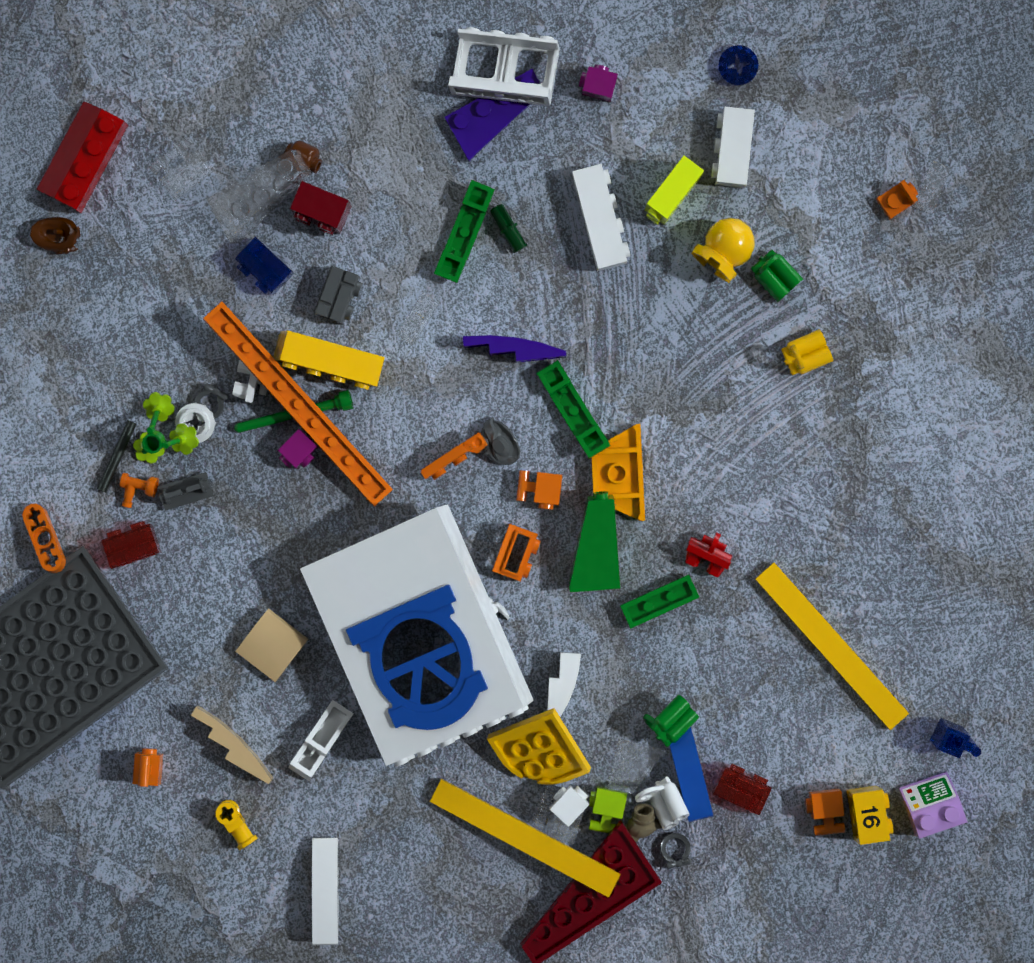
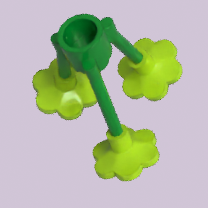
M153 392L143 402V408L147 410L146 415L151 419L147 432L142 433L140 439L135 440L133 443V448L137 451L136 458L140 461L146 460L148 463H155L169 446H172L176 452L181 451L184 455H189L192 453L193 448L199 445L196 429L192 426L187 427L184 423L178 424L175 430L170 432L169 437L171 440L169 441L165 440L161 432L155 431L157 420L161 422L166 421L168 415H172L175 411L174 405L171 404L172 399L167 394L160 395L158 392Z

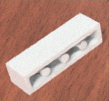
M602 164L572 171V178L597 272L627 264L626 257H630V251L627 242L622 243L620 233L624 232L621 218H616L614 209L618 208L614 193L609 194L607 185L611 184L608 169L603 170Z

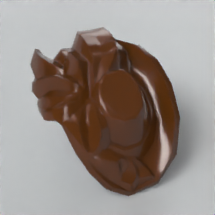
M52 217L37 221L31 227L30 236L39 247L59 255L78 250L74 244L81 237L80 227L76 226L72 220L63 217Z

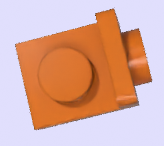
M902 180L899 184L876 198V200L890 220L918 201L916 197L918 192L912 183L909 182L907 184L905 180Z

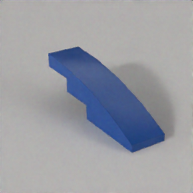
M690 727L676 743H671L669 747L682 799L690 814L687 818L689 822L713 817V812Z

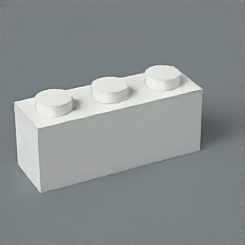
M724 107L723 113H718L716 128H721L720 138H715L714 153H718L717 163L712 164L711 178H716L715 185L737 188L746 187L755 110Z

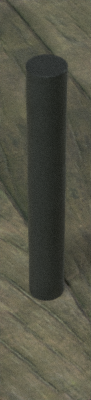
M127 420L97 487L98 490L107 492L137 425L136 423Z

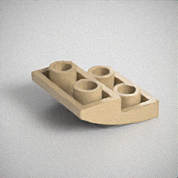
M267 609L235 652L276 682L303 648L308 638L272 610Z

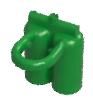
M772 249L764 257L761 256L758 259L759 261L751 267L752 272L755 274V279L777 302L803 280L781 254H776Z
M678 694L656 718L645 714L643 720L656 733V739L661 740L668 747L671 743H676L699 719V716L690 708L691 706L687 700Z

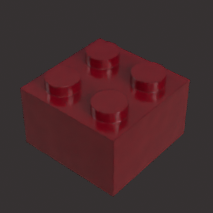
M301 181L290 210L296 221L307 226L314 223L320 231L333 236L334 232L341 234L352 206L349 200Z

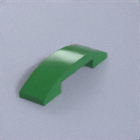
M471 180L445 249L435 269V275L458 283L495 189Z
M557 360L537 372L543 386L588 458L590 459L610 447V443L577 393L560 362Z

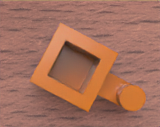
M520 470L517 501L526 502L527 492H534V503H539L538 508L553 510L554 505L559 506L562 475L537 472L536 482H530V471Z
M142 748V752L135 753L132 784L142 787H148V785L159 786L162 778L163 754L157 753V749Z
M840 789L809 792V798L805 799L807 814L811 813L813 819H823V825L813 826L814 835L845 833L844 823L834 824V817L844 816L842 791Z

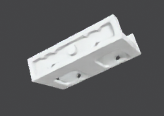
M474 27L458 29L460 39L455 68L448 84L452 95L545 106L551 105L560 51L558 40H554L550 36L530 37L525 33L509 35L499 30L483 32ZM472 45L492 46L499 49L495 74L492 78L473 77L465 74L469 49ZM527 50L548 54L545 77L541 84L518 82L515 80L520 51Z

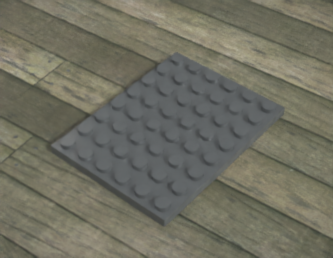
M84 546L66 558V564L62 571L59 573L46 572L0 606L1 789L8 787L168 669L162 657Z

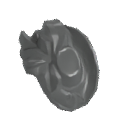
M494 417L484 422L481 435L488 445L481 451L482 455L487 456L493 462L500 465H510L516 462L520 457L521 451L510 429L502 422L494 420Z

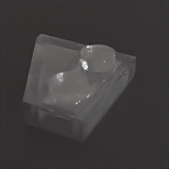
M618 738L607 788L632 794L660 758L664 756L666 749Z

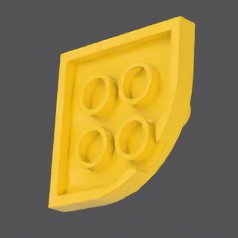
M555 708L488 734L487 741L502 764L520 778L524 776L538 781L537 784L552 785L567 782L590 773L591 766Z

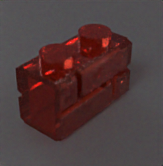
M145 521L130 525V531L122 533L121 529L106 533L107 538L101 541L111 569L162 553L152 524L146 525Z
M731 763L730 767L724 765L712 790V794L760 815L772 789L771 786L767 785L768 779L754 774L753 778L744 774V768Z

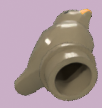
M648 804L636 805L631 815L632 818L626 824V828L635 842L662 828L659 820L655 819L654 808Z

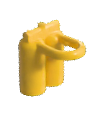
M820 329L788 342L787 346L781 349L785 358L784 363L788 365L792 376L797 373L805 374L834 361Z

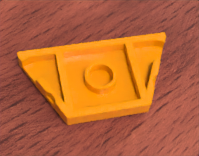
M636 424L609 439L608 442L611 446L591 458L593 493L607 491L608 495L614 496L615 510L639 521H645L641 425Z

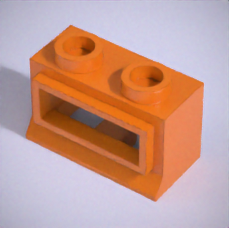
M509 523L492 571L520 582L522 577L527 578L532 564L528 563L531 553L536 555L541 540L536 539L538 534ZM521 534L530 539L518 572L514 573L506 570L505 567L517 535Z

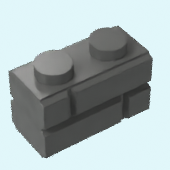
M331 266L314 314L344 325L345 320L350 321L354 311V306H351L353 297H359L363 283L359 282L361 277L349 271Z

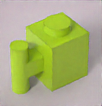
M599 786L596 787V792L591 791L588 806L592 807V813L602 816L601 821L590 820L589 830L610 833L616 826V824H611L612 817L623 819L627 792Z

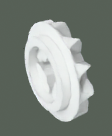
M195 402L187 404L179 410L176 415L175 426L184 423L187 427L192 426L195 428L193 424L186 422L193 420L194 415H196L199 421L205 422L199 425L198 430H196V437L199 443H201L214 433L216 422L213 412L206 405Z

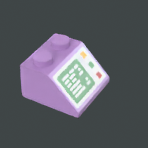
M947 772L899 788L914 834L919 839L967 823L960 798Z

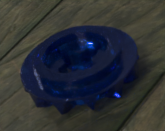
M742 45L727 48L720 56L718 70L723 80H726L731 85L741 86L754 79L759 67L756 54L750 48ZM736 56L740 63H749V65L742 68L741 76H739L736 69L728 68L735 64Z

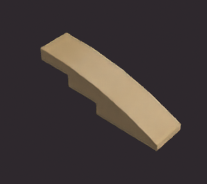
M200 706L195 707L191 716L213 728L208 738L229 749L225 759L267 784L271 783L273 776L247 743L220 719Z

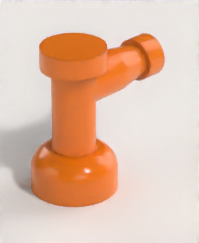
M123 473L120 480V487L125 488L122 506L132 508V499L136 488L145 490L147 496L154 498L157 493L159 478L150 477L148 480L130 477L128 473Z

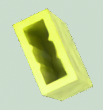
M684 155L647 202L645 207L646 217L657 225L660 222L665 225L700 180L704 170Z

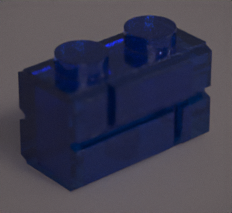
M256 237L235 258L239 263L236 268L246 277L251 274L258 281L255 285L264 294L268 291L273 295L276 294L294 274L290 268Z

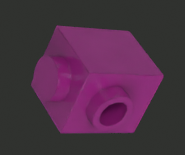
M595 64L594 67H588L587 73L582 72L578 87L583 88L582 95L611 102L618 74L609 72V68L606 66Z
M298 429L278 449L282 454L279 459L288 468L292 466L297 469L300 466L305 468L315 458L312 454L319 447L301 429Z

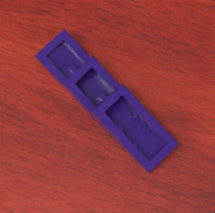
M494 335L463 336L464 348L489 346L490 356L515 353L516 363L566 358L565 350L537 341Z

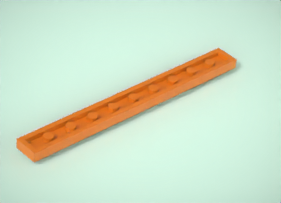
M220 302L203 318L209 327L373 507L393 490L223 302Z

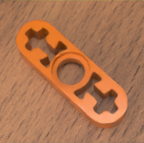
M30 504L24 509L22 517L43 569L50 573H59L64 569L66 559L48 512L39 504ZM34 510L41 513L37 518L43 526L38 527L37 522L30 519L33 516ZM42 532H49L50 541L46 545H40L38 542V537ZM50 550L51 554L58 558L55 561L56 566L53 567L48 564L51 561L50 555L43 551Z

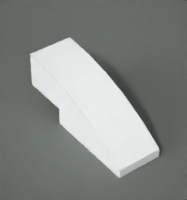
M560 652L559 677H549L547 711L555 708L560 717L568 705L575 688L581 653Z
M332 700L288 768L307 781H310L354 713Z

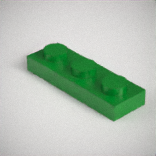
M688 574L620 605L631 629L700 597Z

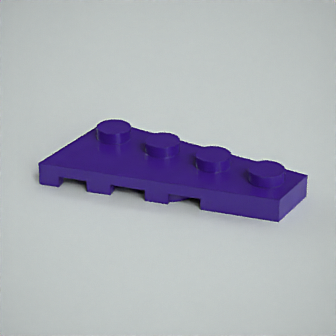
M533 69L515 78L518 82L541 84ZM478 98L444 118L467 160L470 162L479 151L485 148L493 138L531 104Z

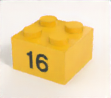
M876 785L846 790L854 841L859 845L890 841V834H893V824L891 818H888L886 814V808H890L888 794L884 793L883 789Z

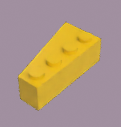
M288 330L280 331L273 356L277 362L282 363V367L296 370L297 367L307 369V374L321 377V373L330 375V380L344 384L346 380L355 382V387L369 390L370 386L377 387L385 358Z

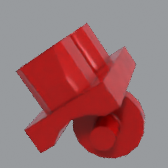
M716 532L713 538L704 535L701 541L691 536L686 549L685 563L697 567L701 558L710 561L706 572L719 577L724 569L728 570L732 555L724 552L727 545L719 541L720 533Z

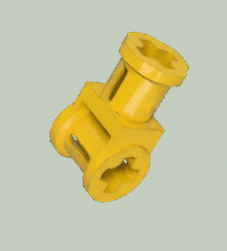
M225 800L219 804L216 809V818L232 834L238 843V850L245 848L258 839L257 835H253L249 830L245 819L240 813L239 805L235 801ZM223 807L234 810L231 814L232 818L228 815L225 817L222 815Z

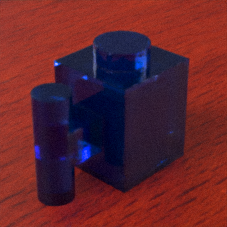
M940 718L930 738V741L937 750L959 759L964 750L970 752L974 757L981 755V749L970 738L971 736L963 726Z

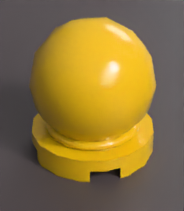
M735 218L721 219L709 228L705 236V245L696 244L691 254L701 265L705 266L708 263L716 269L715 276L730 283L737 276L733 267L743 265L750 259L755 247V237L751 228L742 220Z

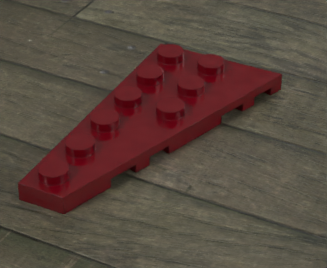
M621 820L590 857L621 874L610 897L572 879L520 943L532 963L545 961L662 883Z

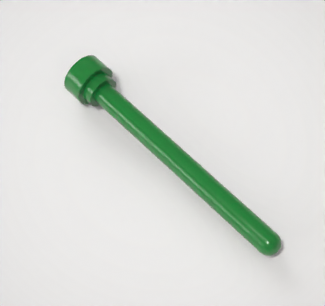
M349 389L340 391L339 395H335L333 399L315 403L322 412L335 408L338 410L343 409V411L354 409ZM287 411L237 423L234 426V430L237 433L292 420L293 418Z

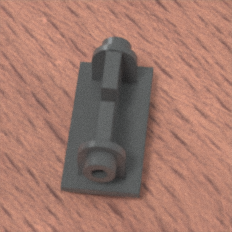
M207 472L158 486L159 498L164 505L165 511L214 496Z

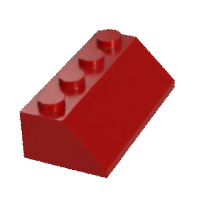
M83 101L36 190L82 213L123 137L128 124L119 117Z

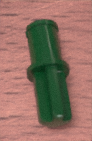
M499 204L492 208L490 213L501 230L500 235H504L513 250L512 252L516 253L528 246L516 227L518 224H514L504 205Z

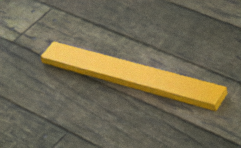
M774 562L755 578L759 585L889 730L893 729L909 714Z
M444 779L440 780L430 800L431 803L607 897H610L621 875L615 870Z

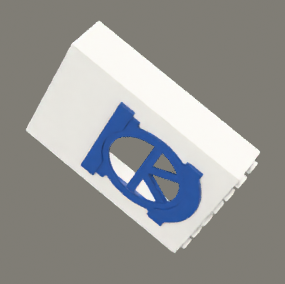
M448 504L434 508L300 568L386 766L394 763L395 767H398L415 758L414 754H417L419 758L432 752V750L438 748L437 744H440L441 748L452 744L455 740L461 738L460 734L464 738L471 736L483 729L482 725L484 724L487 728L492 727L506 719L505 715L507 714L510 718L520 715L528 710V704L534 701ZM420 618L435 622L444 628L454 640V642L384 672L382 651L385 640L391 630L405 620ZM459 652L461 661L459 678L454 677L434 661ZM423 667L452 687L453 691L446 698L432 704L420 703ZM413 671L410 699L407 700L394 690L390 680Z

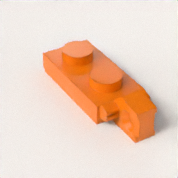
M479 432L423 468L421 474L425 479L432 477L436 480L447 473L445 470L447 466L452 463L454 466L459 465L468 459L467 453H480L488 444Z

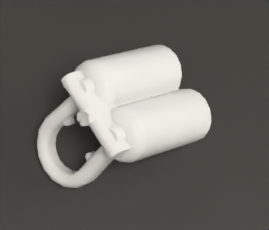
M665 777L661 781H656L654 787L639 792L635 796L636 802L649 800L662 829L668 830L678 825L679 821L687 818L690 814L675 783L671 782L669 777Z

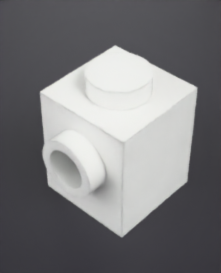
M571 785L567 789L562 787L553 796L556 801L549 808L569 827L588 807L589 802L586 800L588 795L579 786L575 789Z

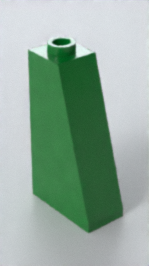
M607 491L594 492L593 496L587 497L569 578L570 592L620 589L614 496L608 495Z

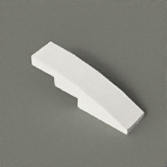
M312 838L313 945H338V838Z

